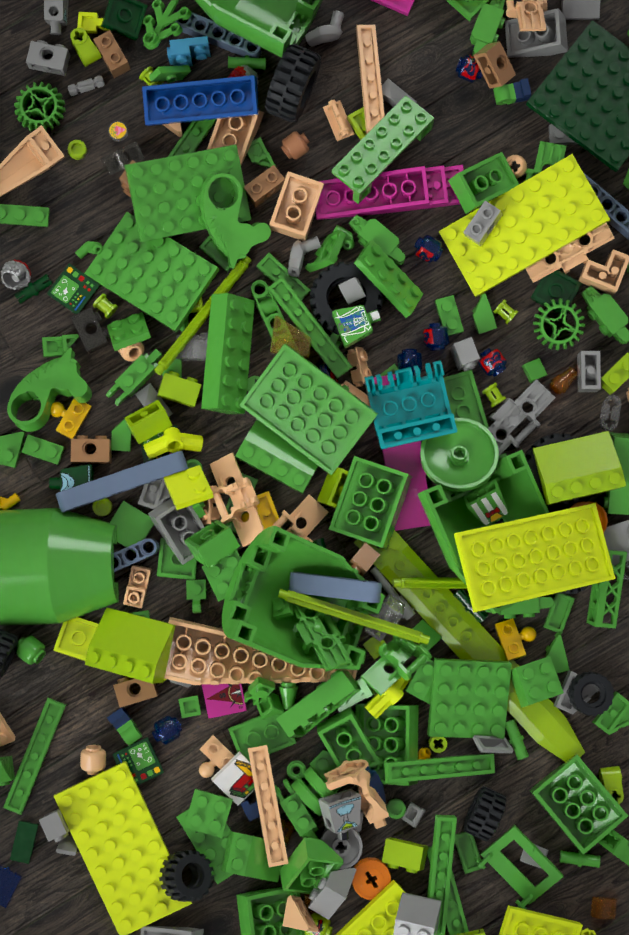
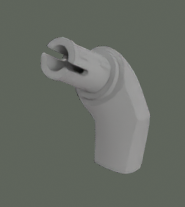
M333 11L329 25L319 26L307 33L305 38L309 46L312 47L339 39L342 34L341 24L344 14L340 11Z
M317 236L303 242L297 240L293 243L288 263V274L290 276L299 277L305 253L321 248Z

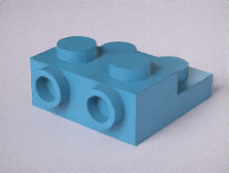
M208 37L170 40V47H167L169 64L174 66H193V58L204 60L207 57H211Z

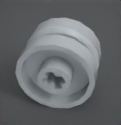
M327 828L322 832L320 840H323L344 861L339 869L352 867L358 862L363 848L358 831L354 828L349 829V839L338 840L337 833H333ZM338 842H343L344 847L339 848L337 846Z

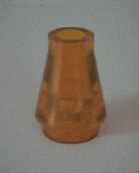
M570 367L552 378L550 383L551 389L559 395L565 393L573 380L578 376L577 372Z

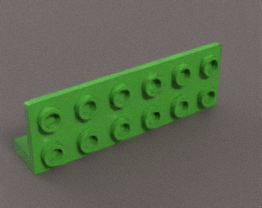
M404 96L332 169L331 173L353 190V200L359 204L371 192L372 182L416 138L421 141L432 130L434 117L408 96Z

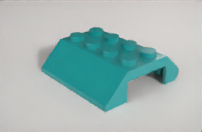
M441 360L432 362L433 372L430 363H426L425 370L427 376L420 377L421 372L418 365L413 366L414 376L411 367L395 370L396 380L393 378L392 371L387 372L389 384L382 386L383 381L380 374L375 375L376 385L373 376L364 377L370 408L378 413L373 422L381 449L457 432L454 414L451 413L444 383V371Z

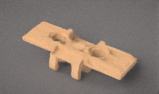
M506 0V15L509 18L518 19L520 31H546L544 11H547V0H522V2H517L516 6H514V0Z
M607 223L586 234L590 237L588 245H581L579 239L553 253L556 256V261L553 264H548L544 258L526 268L532 282L534 283L560 268L567 274L573 267L581 263L585 264L588 261L587 253L615 239Z
M230 453L210 464L218 485L212 492L222 518L220 520L221 523L226 524L232 521L242 546L246 547L264 530L257 512V505L260 503L248 477L243 478L234 453ZM233 477L235 483L227 485L228 479ZM221 493L229 495L234 506L230 509L231 514H228L220 495ZM247 511L249 513V520L243 522L241 516Z
M308 494L290 515L283 510L281 517L272 526L281 528L289 520L292 524L286 531L313 542L307 536L328 514V511ZM300 517L306 520L305 527L301 529L296 526V520Z

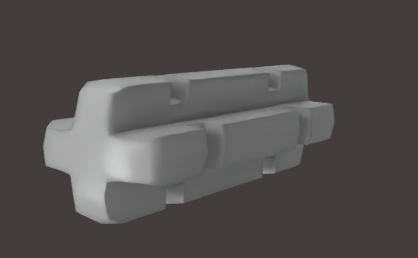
M99 75L94 77L93 80L90 78L77 82V85H68V91L71 96H74L78 92L84 93L95 89V87H103L105 83L103 77Z

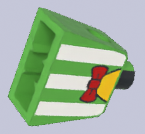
M496 479L464 496L467 508L484 525H489L493 522L494 524L506 522L504 516L508 515L509 511Z

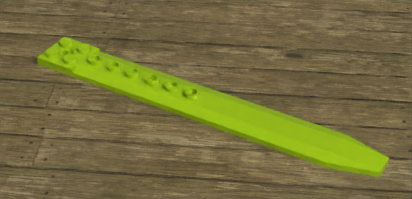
M395 530L387 550L383 548L378 549L375 545L367 543L380 554L373 564L391 584L393 578H438ZM360 540L354 542L359 549L365 543ZM395 587L460 659L507 661L503 648L469 611H465V607L453 596L449 589H401L400 587ZM514 660L510 661L512 663L511 669L519 667ZM510 678L507 711L536 743L563 761L567 762L576 754L581 757L585 751L564 714L557 707L553 706L554 704L550 699L521 708Z

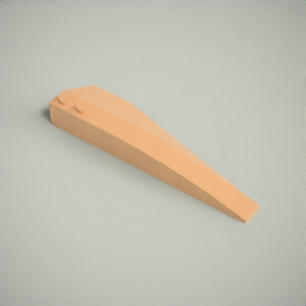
M173 617L169 618L168 623L176 626L164 679L191 685L252 684L257 677L275 683L327 682L331 679L330 676L337 670H348L333 669L326 672L322 668L297 667L228 638L221 628ZM348 670L355 680L357 670Z

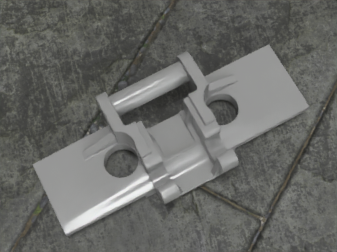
M537 379L515 401L507 398L499 410L489 416V419L493 420L494 423L488 430L497 442L499 455L509 445L518 449L520 447L519 444L536 427L539 428L541 425L536 420V417L556 398ZM523 403H531L533 410L530 413L524 412L522 409ZM527 418L530 423L513 438L510 433ZM500 429L504 432V440L496 438L495 433L497 430Z

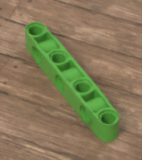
M262 280L255 281L251 286L252 296L277 352L286 343L300 354L275 298L267 289L268 285ZM261 286L265 289V292L257 294L255 289ZM272 321H279L281 326L277 329L270 326Z

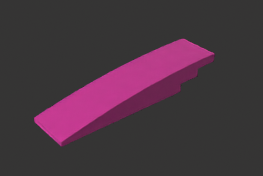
M443 165L429 168L422 166L382 172L372 182L371 192L359 204L353 200V190L338 178L319 181L324 183L316 208L317 220L458 205L460 202L448 180L463 171V165L444 167Z
M381 376L382 386L388 385L387 376ZM421 441L382 449L384 466L412 476L394 529L395 531L431 526L417 495L428 489L426 474L420 460Z

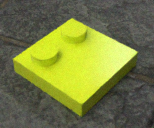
M200 465L163 477L177 510L214 498Z
M79 617L64 622L53 651L86 661L89 644L99 624Z

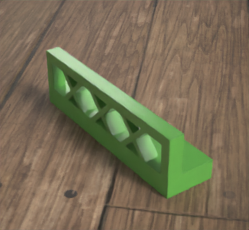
M608 549L611 563L613 555H620L619 564L615 567L612 564L613 571L617 576V582L612 586L609 581L592 584L586 623L594 627L616 628L627 552ZM612 592L614 601L608 605L606 596ZM609 611L611 622L603 623V617Z

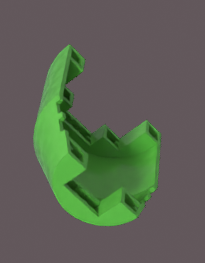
M323 0L195 1L217 25L282 58L289 45H299Z
M520 450L499 459L494 474L482 486L495 479L497 480L509 511L508 515L504 516L506 522L549 513L523 451ZM439 484L417 495L449 568L466 585L454 534L495 524L493 522L489 525H484L466 506L464 496L478 488L457 492L444 489ZM513 605L491 608L489 611L495 614Z
M60 508L0 510V626L61 624L119 602L118 583L114 582L113 544H117V525L71 511L62 513Z
M270 526L259 533L251 542L233 573L222 611L224 634L232 640L297 667L324 669L314 648L311 647L309 653L305 654L302 649L304 641L301 635L299 637L295 636L293 629L295 624L299 622L295 613L292 616L281 619L273 617V599L278 598L280 589L289 590L290 572L359 580L365 579L358 573L359 571L356 568H352L345 561L346 559L343 556L277 526ZM381 593L380 603H370L316 596L319 600L366 615L379 614L385 597ZM307 611L305 615H310L311 617H314L315 613L313 611ZM333 616L332 619L338 630L346 638L343 646L352 660L351 663L335 669L359 670L366 652L357 648L364 626ZM326 622L322 623L327 633L331 635L332 633Z

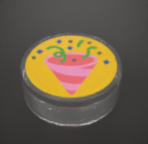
M116 121L109 126L108 132L114 141H123L127 137L128 130L123 122Z

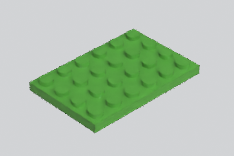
M237 144L125 165L140 242L206 229L200 210V193L204 181L215 173L230 174L240 182L242 200L238 222L251 220ZM224 177L215 179L208 191L210 201L216 208L228 206L235 195L233 184Z
M126 212L104 244L102 252L97 254L84 274L173 331L178 332L218 273L219 268L169 237L140 242L136 218Z
M286 343L281 347L239 405L330 475L334 473L378 415L376 411Z

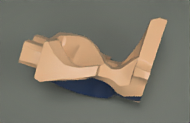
M345 760L341 766L324 774L327 780L325 784L329 790H334L347 784L357 785L358 793L361 795V810L369 823H373L376 829L387 825L385 818L389 817V813L386 809L384 787L379 775L375 770L370 769L369 763L366 760Z

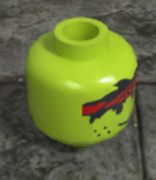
M313 913L311 917L319 930L317 932L305 931V935H331L333 927L330 926V919L328 920L320 914Z

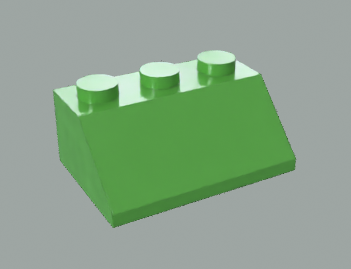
M304 837L289 857L288 864H284L280 869L282 889L288 892L311 894L314 888L318 889L317 887L322 877L326 878L330 872L339 870L344 861L323 840Z

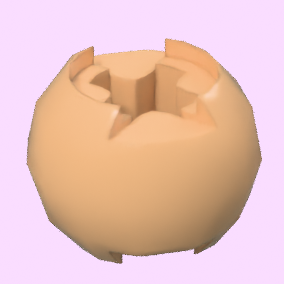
M511 155L506 158L509 166H512V162L520 164L517 172H514L513 169L511 170L516 179L522 177L527 170L525 159L519 155Z

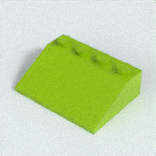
M609 431L533 448L546 505L620 489L626 486L622 466Z
M107 607L89 644L85 665L152 684L163 683L176 625Z

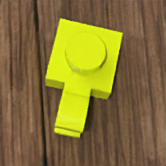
M79 12L77 28L84 29L86 33L97 34V28L109 31V29L101 27L103 18H98V13Z

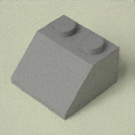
M348 868L332 871L326 878L322 877L318 884V889L314 888L309 896L311 902L308 908L329 920L347 898L356 869Z
M403 892L395 919L393 935H437L442 901Z

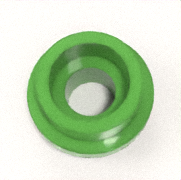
M299 760L290 762L287 767L288 776L293 780L304 777L303 773L306 771L305 764ZM296 766L300 768L298 774L293 772V768Z

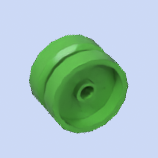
M310 766L303 773L309 785L304 780L297 778L291 784V787L308 808L312 809L318 816H321L319 799L336 794L337 792L329 790L325 784L326 781Z

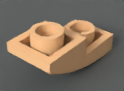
M132 565L129 582L126 587L124 605L142 609L151 568Z

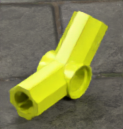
M170 427L164 431L163 436L144 444V449L149 459H153L168 451L171 453L181 450L200 452L203 447V437L180 433L178 428Z
M401 677L384 694L380 696L377 693L364 707L377 719L390 705H394L404 695L403 690L410 679L405 680Z

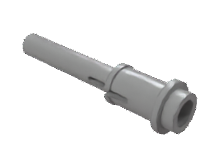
M375 566L370 570L376 580L382 583V587L393 600L392 604L403 615L402 618L409 620L416 614L414 612L415 609L409 606L402 595L399 596L377 567Z

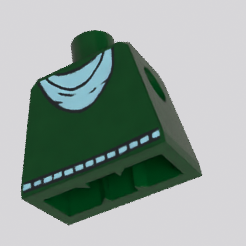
M84 465L61 469L60 478L49 479V488L60 489L61 492L93 481L94 466Z

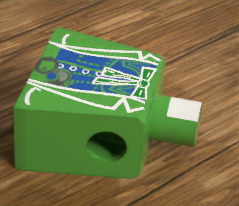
M363 305L332 311V316L345 348L372 334L371 324L381 321L377 310L366 313Z

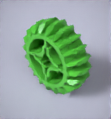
M33 82L32 88L26 85L27 91L20 90L22 96H16L19 102L14 103L15 108H17L14 112L18 115V121L22 122L24 128L28 127L31 132L34 128L36 130L41 125L46 132L48 127L54 130L53 124L59 125L58 119L64 118L61 113L66 112L65 107H63L65 101L62 100V94L58 93L56 87L52 88L49 83L45 86L43 82H40V85L37 86ZM38 95H46V96H48L49 98L45 97V98L42 99V98H38L37 96H38ZM32 99L31 106L26 110L27 103ZM36 102H38V104L41 105V107H43L42 110L44 113H42L41 110L37 108L38 106ZM54 105L53 112L48 116L49 109ZM31 117H42L43 120H33Z
M562 298L558 299V304L552 299V306L545 302V310L541 307L538 308L542 314L534 315V317L539 318V322H533V325H539V328L534 329V332L540 331L541 333L536 338L541 339L544 337L545 339L542 341V344L545 345L549 341L548 348L550 349L553 347V344H556V350L560 349V344H562L563 349H567V342L570 346H574L572 339L574 338L576 341H579L580 338L576 334L583 335L584 333L579 330V327H585V324H579V320H583L584 316H577V314L581 313V309L574 311L575 303L569 307L570 300H566L563 305ZM562 308L558 317L553 319L546 316L551 310ZM567 311L573 316L574 327L567 324L565 320ZM558 319H561V323L568 328L560 327V330H557V326L550 322V320L558 321ZM544 322L552 326L551 338L544 330ZM562 330L572 332L567 338L556 340Z

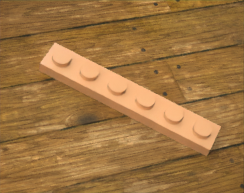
M357 25L356 37L365 126L366 133H368L385 116L376 27L375 25Z
M263 745L248 748L269 867L288 864L268 747Z

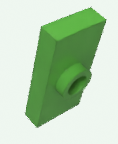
M189 65L162 66L155 69L149 77L151 82L167 81V83H171L176 80H182L191 70Z

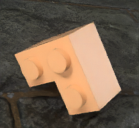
M613 249L608 255L605 266L588 259L578 281L613 296L619 288L629 263V255Z

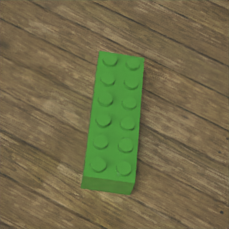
M230 293L213 294L211 297L201 409L225 414H245V409L239 405L247 395L254 300Z

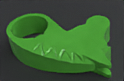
M215 173L210 175L202 185L200 210L211 239L227 257L228 266L233 269L238 259L246 258V254L252 246L269 239L271 229L268 224L256 222L252 225L238 222L242 200L241 184L230 174ZM224 177L233 184L235 195L228 206L216 208L210 201L209 187L215 179Z
M69 348L62 357L46 362L33 370L14 389L8 402L7 412L10 419L19 429L26 432L41 429L50 417L51 406L55 402L57 395L73 396L78 403H86L92 397L90 387L80 377L81 366L75 360V352L72 348ZM32 398L41 402V409L35 418L29 421L17 420V411L24 402L32 400Z

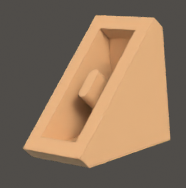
M293 895L287 897L282 926L317 932L319 929L301 897Z

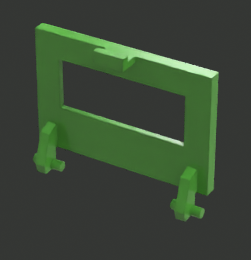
M513 825L481 852L483 857L481 861L478 858L475 860L478 864L477 866L483 870L488 862L524 899L521 902L519 900L515 902L518 908L526 909L525 906L527 904L530 905L564 876L516 825ZM513 840L548 874L538 885L534 886L501 852Z

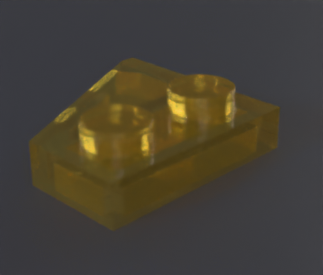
M275 316L270 352L277 354L286 343L303 357H309L312 338L279 316Z

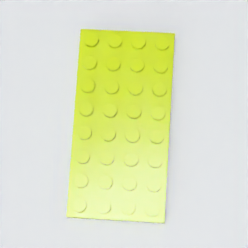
M571 154L489 202L501 210L503 216L482 246L465 237L463 233L479 208L440 230L439 233L474 296L478 297L610 221V218L575 157Z
M596 503L454 534L473 612L616 579Z
M126 761L54 794L56 803L119 935H128L192 904V902H181L171 899V896L165 894L166 889L161 887L163 881L159 879V877H162L160 868H164L162 863L164 860H168L167 857L170 854Z

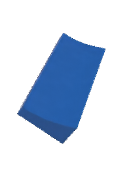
M255 75L143 86L145 125L152 126L259 115L258 78Z

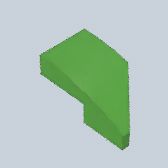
M261 137L253 140L247 152L251 162L268 168L275 165Z
M485 293L481 294L479 302L472 311L478 334L497 328Z
M79 335L42 337L43 357L63 356L78 339Z
M125 419L112 430L111 450L131 451L132 433Z
M558 632L551 645H548L545 649L547 652L546 657H551L556 673L569 670L560 632Z

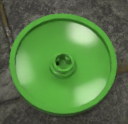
M454 418L457 432L423 440L420 460L424 472L436 485L441 484L442 488L450 491H470L485 484L494 474L499 458L498 445L492 433L482 424L467 418Z

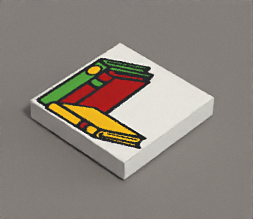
M240 751L211 778L237 805L255 790L250 761Z

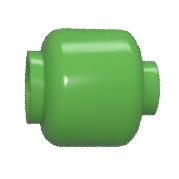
M34 636L23 637L18 641L16 653L24 662L32 665L34 663L38 664L43 660L46 651L45 645Z

